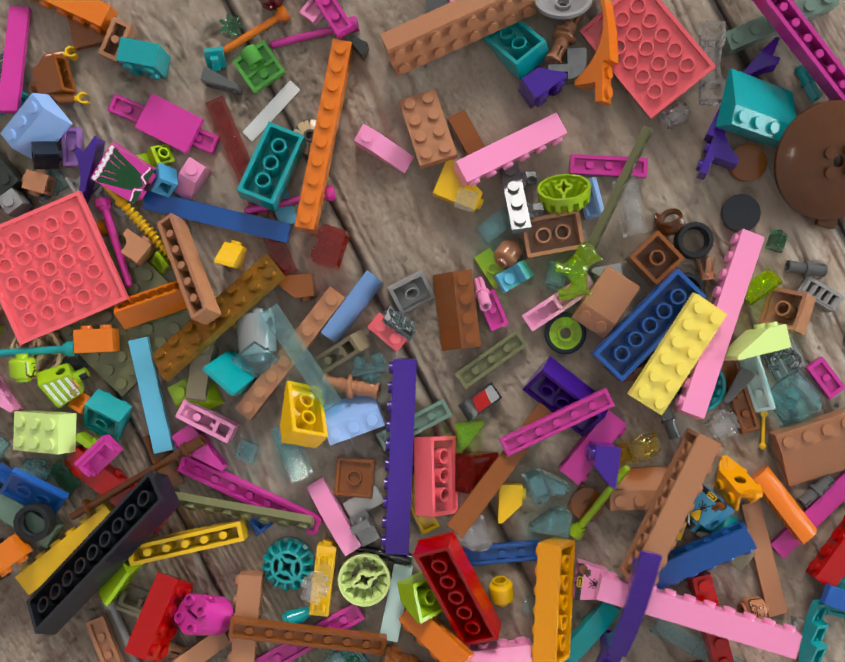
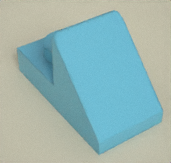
M524 259L493 278L502 293H505L533 277L534 274Z

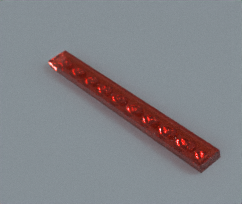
M220 96L206 102V106L240 183L251 159L225 97ZM247 201L249 206L257 205ZM272 210L252 213L255 216L276 220ZM262 237L270 257L285 276L298 271L285 242Z

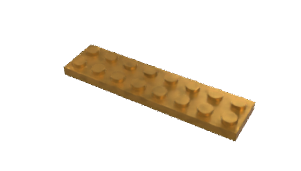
M267 253L259 258L255 264L230 284L219 296L215 297L222 314L207 325L191 319L151 355L164 380L169 382L286 278Z

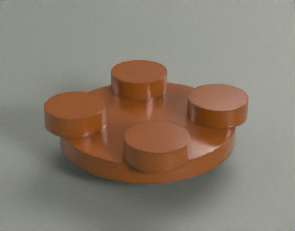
M581 484L578 486V490L573 493L567 507L577 518L582 519L601 494L596 489L588 487L586 484ZM604 504L590 522H593L602 514Z

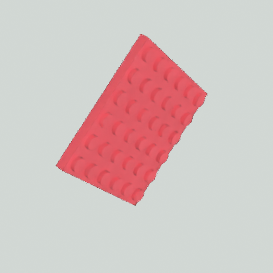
M82 191L74 192L0 224V303L19 345L29 343L130 299Z

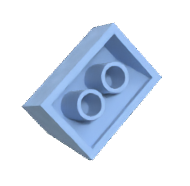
M32 93L0 134L12 149L32 159L31 142L56 141L57 143L70 128L72 122L49 94Z
M356 395L353 399L346 397L324 406L328 433L327 439L330 446L386 424L378 400H374L373 397Z

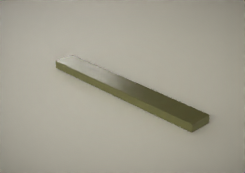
M643 125L574 273L578 275L585 273L653 132L651 128Z

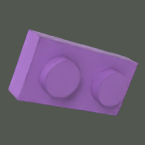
M70 127L61 137L63 166L66 168L79 167L74 151L77 147L84 151L83 129L81 127Z

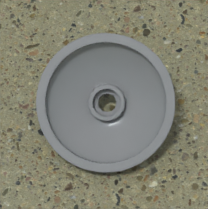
M535 0V7L540 13L549 18L568 20L585 13L592 5L593 0Z

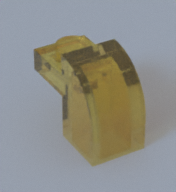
M655 432L637 436L632 441L615 444L621 448L619 464L638 463L662 451Z

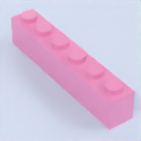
M556 112L457 160L453 165V169L463 187L467 185L472 187L481 182L480 179L485 176L487 179L497 174V170L501 168L507 170L514 165V162L518 160L523 162L531 157L530 154L534 152L539 154L547 149L546 146L550 144L555 146L561 143L567 131Z

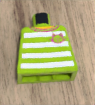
M69 363L37 373L38 386L58 408L84 392L83 380L90 377L86 367L75 371Z

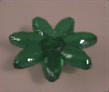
M227 13V21L219 20L224 25L219 31L221 33L227 31V38L231 37L232 32L239 36L240 33L237 28L244 26L242 23H237L239 15L232 19L231 15Z

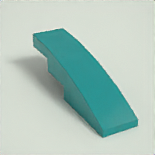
M820 599L812 600L808 610L800 642L799 662H821L828 648V645L822 640L829 627V624L823 620L829 605L820 602Z
M601 601L582 618L580 625L571 633L570 658L564 662H577L607 630L621 612V609L616 605Z

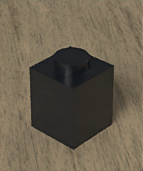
M56 141L31 142L34 169H59V161H63L62 150L58 149Z

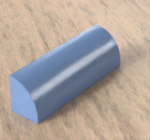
M367 270L322 329L321 333L335 343L340 342L384 283Z

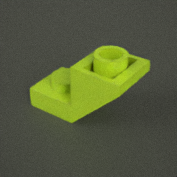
M168 144L152 146L146 153L136 155L154 168L158 163L168 166L175 162Z

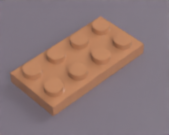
M435 89L400 99L399 105L420 169L458 158Z

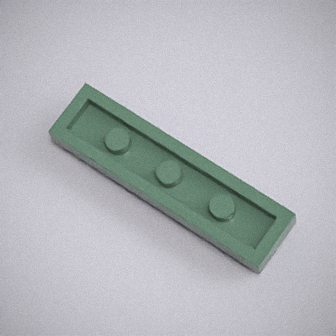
M444 398L415 413L414 436L453 416ZM387 428L376 433L384 451H386V439H390V432H386Z

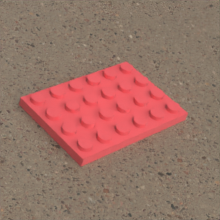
M614 0L612 4L617 27L619 64L611 66L613 74L650 120H652L712 72L716 65L661 0ZM603 11L579 30V33L595 52L599 46L603 31Z

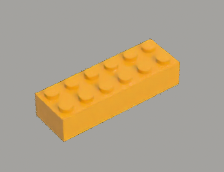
M552 537L538 542L536 547L538 558L535 567L537 578L534 587L536 599L533 607L535 620L532 627V634L534 635L531 647L532 662H564L570 658L575 540Z

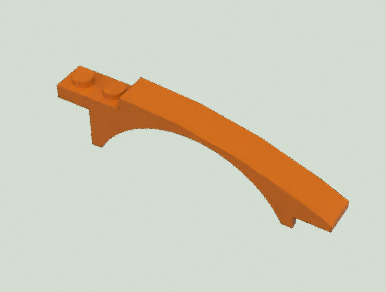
M600 0L603 11L601 40L587 68L574 80V86L582 90L595 88V102L603 106L611 105V98L613 96L611 87L613 69L611 66L619 64L617 27L612 0Z

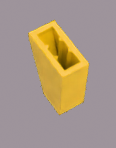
M453 160L446 161L434 188L433 196L472 213H475L476 209L480 210L484 199L481 198L483 192L476 185L463 187L453 169L455 162Z

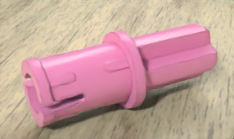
M482 277L474 278L475 297L478 299L480 309L488 311L492 307L489 298L490 291L486 288Z

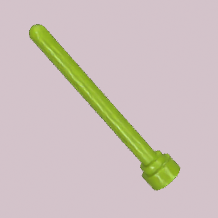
M624 465L618 472L616 488L630 472L628 465ZM608 485L580 522L573 523L570 526L568 533L574 539L581 540L585 535V527L615 489Z

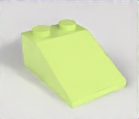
M777 321L753 325V329L746 330L728 346L724 361L742 360L790 348L791 343L786 324L778 325Z

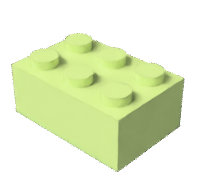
M43 410L14 411L13 450L57 455L75 452L77 413Z

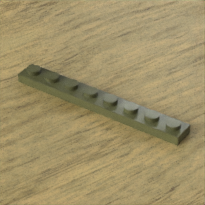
M176 492L181 503L180 506H184L188 510L195 511L196 509H201L208 514L218 512L226 517L235 515L248 521L257 519L264 524L274 522L281 527L291 525L303 531L314 529L315 520L311 515Z

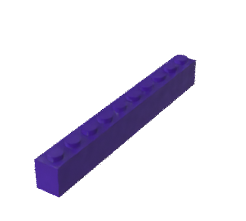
M393 358V362H389V374H393V380L388 383V393H392V401H388L387 412L391 413V420H387L386 432H390V439H386V451H389V459H385V470L389 471L388 478H384V490H388V497H384L383 509H387V517L383 516L382 528H386V536H382V548H385V554L409 555L417 359Z

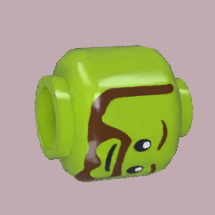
M28 353L15 354V358L10 359L8 362L9 377L15 379V382H29L37 375L36 359L28 357Z

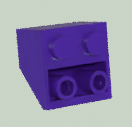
M537 68L522 78L518 91L530 108L534 106L538 108L547 101V97L550 95L554 97L562 91L568 75L566 72Z

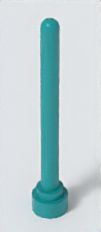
M67 341L61 346L0 349V357H11L19 353H28V355L63 353L68 357L78 356L79 354L74 353V341Z

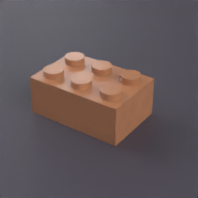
M575 210L571 214L562 212L561 215L554 213L535 217L534 220L530 221L532 230L520 233L525 260L586 248L580 214Z

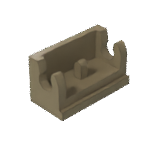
M129 584L126 590H123L115 609L138 618L149 591Z

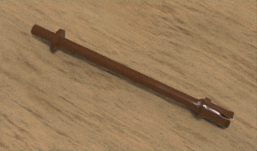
M198 435L187 443H181L179 450L92 501L88 499L83 500L82 507L69 514L70 519L75 520L85 513L89 515L95 514L97 506L138 483L150 470L157 472L182 456L190 457L194 451L206 445L204 437Z

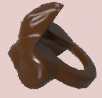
M671 208L664 211L661 215L655 213L654 216L655 228L666 236L677 234V231L685 224L683 214L678 209ZM676 214L679 216L674 221L664 222L668 215Z

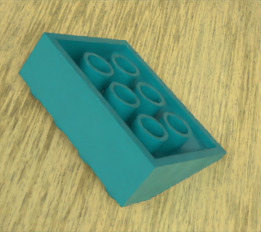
M729 69L716 127L777 148L783 132L796 117L792 91L735 69Z

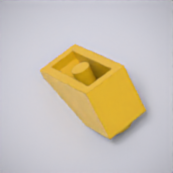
M231 240V243L224 242L215 257L214 263L242 270L247 248L242 246V242Z
M504 482L499 488L497 498L498 523L502 524L522 506V499H526V488H523L521 482Z

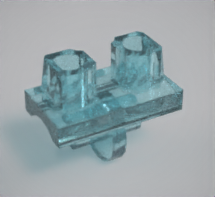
M381 352L371 354L372 363L365 364L364 356H355L353 359L352 375H362V381L370 380V383L375 384L374 379L381 378L380 372L387 371V361H384Z

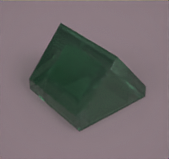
M781 229L770 230L765 249L782 253L788 235Z

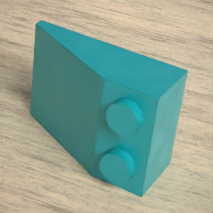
M522 21L482 38L504 66L519 80L545 60L546 54L549 53L547 41Z
M232 350L226 351L202 369L231 396L245 393L260 376L257 373L258 369L253 364H247L242 360L244 357L239 355V352L236 350L234 352Z

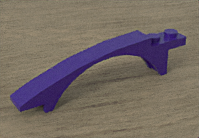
M775 37L743 73L756 77L764 73L773 72L780 61L779 57L773 56L780 38ZM720 107L704 138V141L707 142L703 153L706 154L704 160L700 159L696 167V171H699L696 178L702 180L705 179L711 163L734 170L739 161V158L729 145L725 130L716 127Z
M97 136L93 137L84 151L78 147L74 151L80 169L79 191H82L87 204L96 181L90 178L103 157L105 141Z
M640 551L638 558H633L623 611L614 630H606L601 635L600 653L595 662H620L622 657H627L646 612L662 555Z

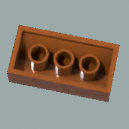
M472 269L433 275L442 351L481 347Z

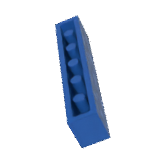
M741 520L671 550L667 556L666 566L663 569L661 568L658 574L657 588L662 589L669 585H676L685 578H693L704 570H712L716 565L724 562L728 563L740 555L752 553L753 550L757 549V546L744 521Z

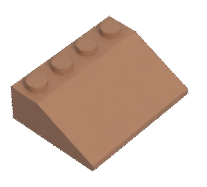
M845 408L769 432L789 487L845 469Z

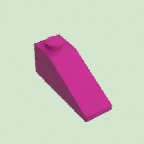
M187 424L172 436L173 443L179 450L181 443H187L198 435H202L206 445L194 451L191 456L220 471L229 466L203 431Z

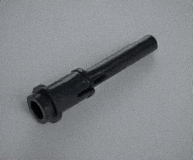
M361 546L355 550V552L360 553L369 552L377 554L379 557L388 558V561L405 564L404 566L411 565L413 555L412 553H409V555L385 554L384 549L370 546Z

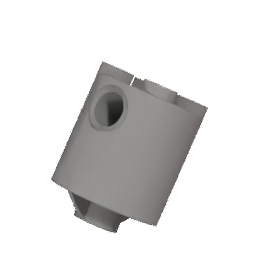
M252 309L251 312L245 313L236 321L239 355H243L251 361L267 360L275 351H278L273 309Z

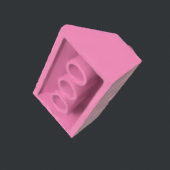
M524 636L517 637L515 640L498 639L496 642H484L467 646L475 654L470 662L533 661L531 640Z

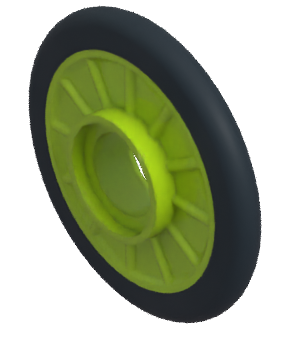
M563 312L547 322L544 337L547 345L553 351L560 354H571L579 350L584 344L586 328L572 318V313ZM563 328L570 330V336L567 339H563L560 336V331Z

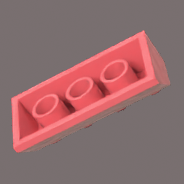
M456 436L414 437L415 516L437 517L454 514L457 511Z

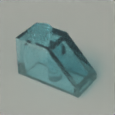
M503 207L476 228L475 232L487 246L510 227L507 209Z
M563 506L549 508L531 521L528 528L531 532L569 538L572 513Z

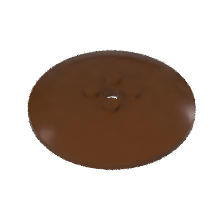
M845 100L821 102L801 112L787 126L775 151L774 177L782 198L796 212L810 218L831 220L845 216ZM836 156H839L840 163L835 167L833 160Z

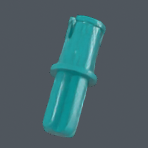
M803 65L796 67L794 71L801 82L800 86L801 88L804 87L810 101L819 100L822 94L814 79Z

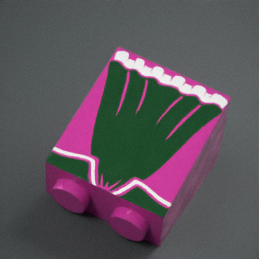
M114 141L109 145L90 179L135 204L137 199L141 201L147 191L144 190L147 183L151 185L156 177V174L153 173L156 168Z

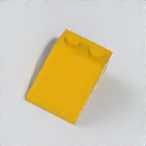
M293 381L286 382L280 422L282 443L317 448L328 438L321 387Z

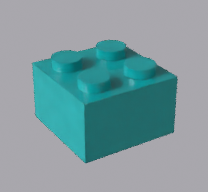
M120 37L116 60L131 75L141 77V74L148 75L151 79L160 80V78L167 79L171 56L159 44Z

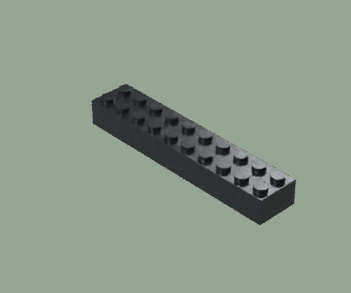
M150 470L26 601L35 634L56 635L181 505L168 475Z

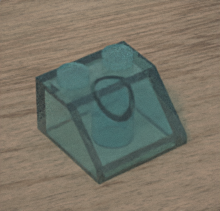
M799 369L783 377L770 389L776 409L773 411L787 426L819 411L824 401V396Z

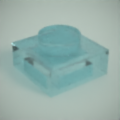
M242 438L234 457L252 464L260 445Z

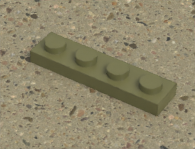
M516 329L454 374L463 387L467 389L528 344Z

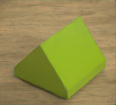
M157 251L152 257L151 263L161 275H165L173 267L170 260H167V256H163L164 252Z

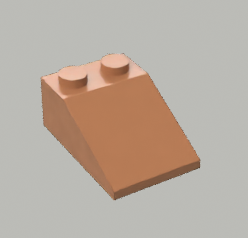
M607 265L575 307L572 318L604 339L620 319L640 289V286Z

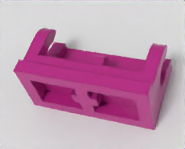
M108 434L98 439L74 465L86 476L90 477L92 475L96 477L124 449Z

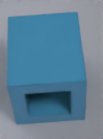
M158 163L153 172L156 174V177L151 183V191L169 198L178 185L177 169Z

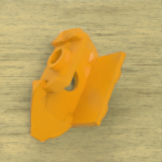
M728 455L720 457L714 487L724 497L726 502L734 511H738L742 497L747 498L750 503L758 501L763 496L761 485H757L747 474V470Z

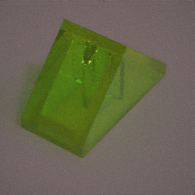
M482 419L455 422L458 452L462 453L484 426L485 422Z

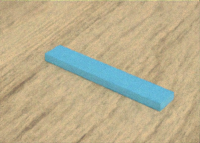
M149 337L130 340L128 343L153 452L156 454L173 450L175 448L157 369L151 356L153 352Z

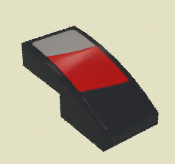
M490 382L460 403L458 407L467 420L470 421L499 401L502 396L493 383Z

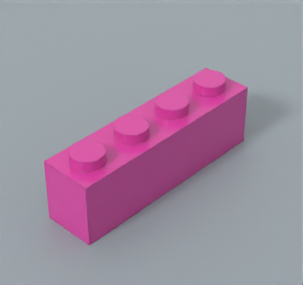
M608 410L605 418L581 437L557 468L578 485L580 482H585L589 477L588 472L592 469L591 464L587 461V457H585V447L589 445V440L613 443L617 437L620 438L624 434L627 424Z

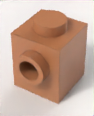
M26 169L22 177L21 188L29 190L28 194L40 197L41 194L52 197L57 178L46 175L47 171L42 169H35L34 171Z

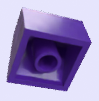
M589 440V445L585 447L587 461L607 485L616 489L621 448L613 443Z

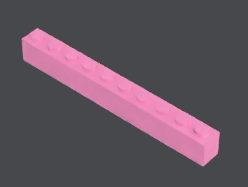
M742 229L734 233L730 239V244L732 245L725 254V265L718 274V279L720 280L718 286L712 292L713 300L711 303L725 312L727 316L681 385L683 387L681 394L675 400V411L696 420L705 418L765 238L764 236Z
M600 571L594 593L596 600L624 607L629 581L626 578L618 577V574L606 571L604 573ZM657 586L653 587L645 612L646 615L796 659L802 635L796 630V627L790 624L783 623L782 626L776 624V621L770 618L763 617L762 620L756 618V615L744 611L742 614L726 605L722 608L709 600L702 602L689 594L681 596L669 588L661 590Z

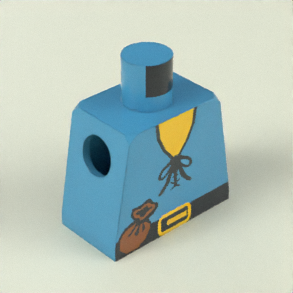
M703 484L702 492L696 496L693 502L694 508L690 513L692 516L690 525L687 523L686 526L694 533L701 525L711 531L735 511L714 491Z

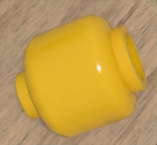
M505 576L493 578L488 587L490 600L499 607H505L514 600L513 583Z

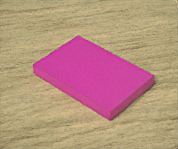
M151 93L135 128L188 154L205 120Z

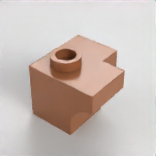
M128 228L124 231L122 235L126 239V245L121 253L125 258L141 268L156 252L151 245L152 241L144 235L139 237Z

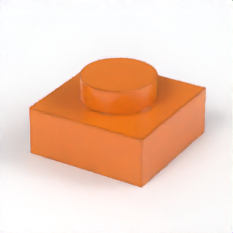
M83 392L71 400L68 407L84 415V404L91 396Z

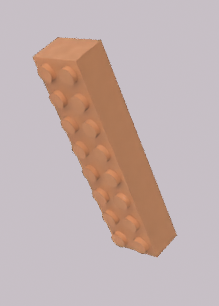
M454 0L380 34L388 60L398 77L537 14L535 0Z
M689 428L686 429L619 568L627 581H630L633 558H638L640 551L662 555L658 574L661 568L663 569L666 566L667 556L676 545V537L684 529L687 514L692 512L694 508L693 502L696 496L702 492L704 479L710 475L712 471L711 465L714 459L720 455L721 443ZM657 574V578H656L654 587L656 586V584H657V582H658V579H659L658 574Z

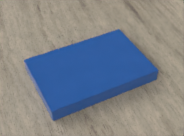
M14 467L0 489V494L25 506L38 502L47 504L53 509L55 515L70 494L17 467Z

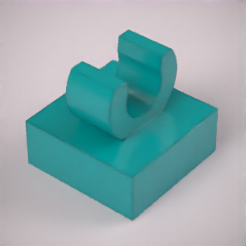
M223 46L204 49V57L208 68L213 69V71L227 68Z

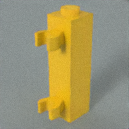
M323 539L317 545L309 615L328 617L331 610L338 544L334 543L332 539Z

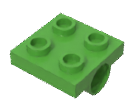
M264 40L257 45L251 44L246 46L240 52L241 56L232 61L255 95L286 74Z

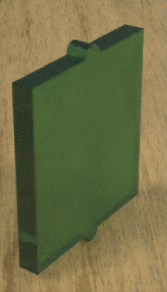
M61 459L56 461L49 472L58 483V486L65 492L70 493L69 497L73 495L81 483Z

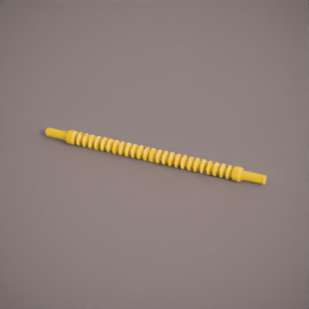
M102 186L115 200V205L118 208H122L121 211H125V215H129L130 220L133 219V224H137V228H141L140 231L145 232L144 236H149L148 239L152 240V244H156V248H160L159 251L164 252L163 256H167V260H170L163 240H161V235L158 236V232H154L153 227L150 228V223H146L147 220L142 219V215H138L139 211H135V207H131V203H127V199Z

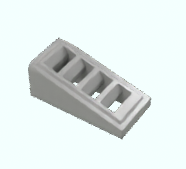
M806 276L796 290L808 293L816 298L815 305L827 313L834 312L844 299L843 295L811 276ZM809 284H813L811 289L808 292H806L805 290L807 289ZM818 288L819 291L817 292V294H816L815 296H813V293H814V292L816 291V289ZM824 293H826V296L824 297V299H823V300H820V298L822 297V295H823Z

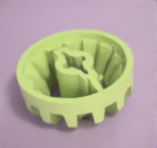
M356 552L347 558L338 575V585L341 594L347 601L356 606L367 607L377 604L386 596L390 587L391 572L387 562L383 561L379 555L369 552ZM362 563H370L375 568L364 567ZM359 564L360 569L357 575L352 577L354 568ZM362 575L368 577V580L366 581L365 578L361 579ZM378 579L377 583L372 586L373 580Z

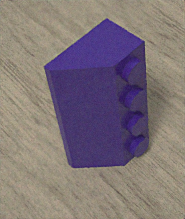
M551 356L537 369L522 389L551 412H555L595 393L592 388ZM608 410L570 428L580 436H584L605 418Z

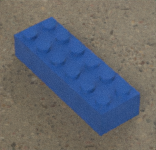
M674 269L590 354L617 381L623 382L660 344L691 294L696 293L704 299L707 296L679 269Z

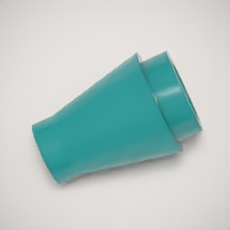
M309 607L286 611L285 614H282L283 622L301 624L306 619L312 617V615H309Z

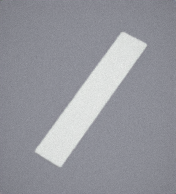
M289 81L247 126L243 133L251 141H254L266 128L268 122H271L300 89L292 81Z

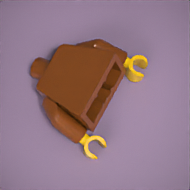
M67 46L65 52L60 50L43 55L39 64L32 70L34 82L30 83L32 92L49 94L54 102L59 104H75V101H79L82 105L90 104L89 101L81 100L83 96H89L87 93L79 92L77 96H74V93L77 92L68 58L71 61H76L79 58L77 54L70 55L72 52H76L74 47Z

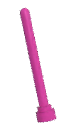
M349 17L355 28L352 33L359 32L357 17ZM329 26L273 40L270 42V47L273 49L335 33Z
M333 185L326 186L324 200H329V202L336 200ZM300 196L282 199L278 208L299 204ZM253 205L245 207L244 212L252 214L269 209Z
M109 196L97 198L94 202L96 208L103 214L125 286L128 288L132 287L133 282L125 257L121 253L122 247L110 213L111 199Z

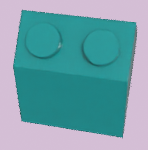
M98 389L84 404L83 426L101 436L110 434L118 442L131 418L132 406L128 402L121 401L112 396L109 392Z

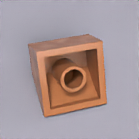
M770 286L758 323L766 324L777 321L778 325L786 324L788 332L805 336L816 298L805 292Z

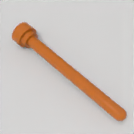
M282 4L277 7V11L274 12L273 16L223 47L224 54L230 53L278 21L281 23L291 19L284 5Z

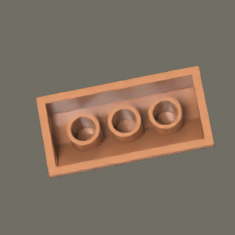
M668 466L630 467V472L606 500V507L610 511L648 510Z

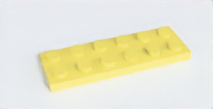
M692 293L627 394L662 416L727 314L698 294Z

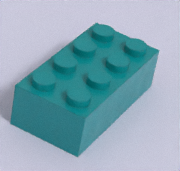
M268 122L238 185L237 192L240 198L277 212L307 146L305 136Z

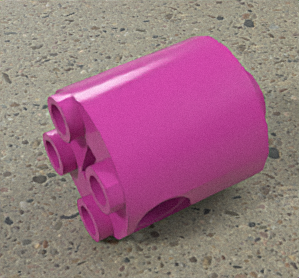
M187 594L174 615V621L178 623V627L186 635L220 636L230 628V621L234 611L231 602L224 596Z

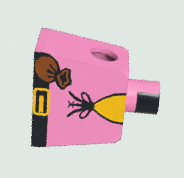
M576 558L573 582L574 600H596L594 593L600 571L606 573L608 569L604 566Z

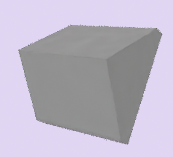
M422 270L387 287L401 315L435 298Z

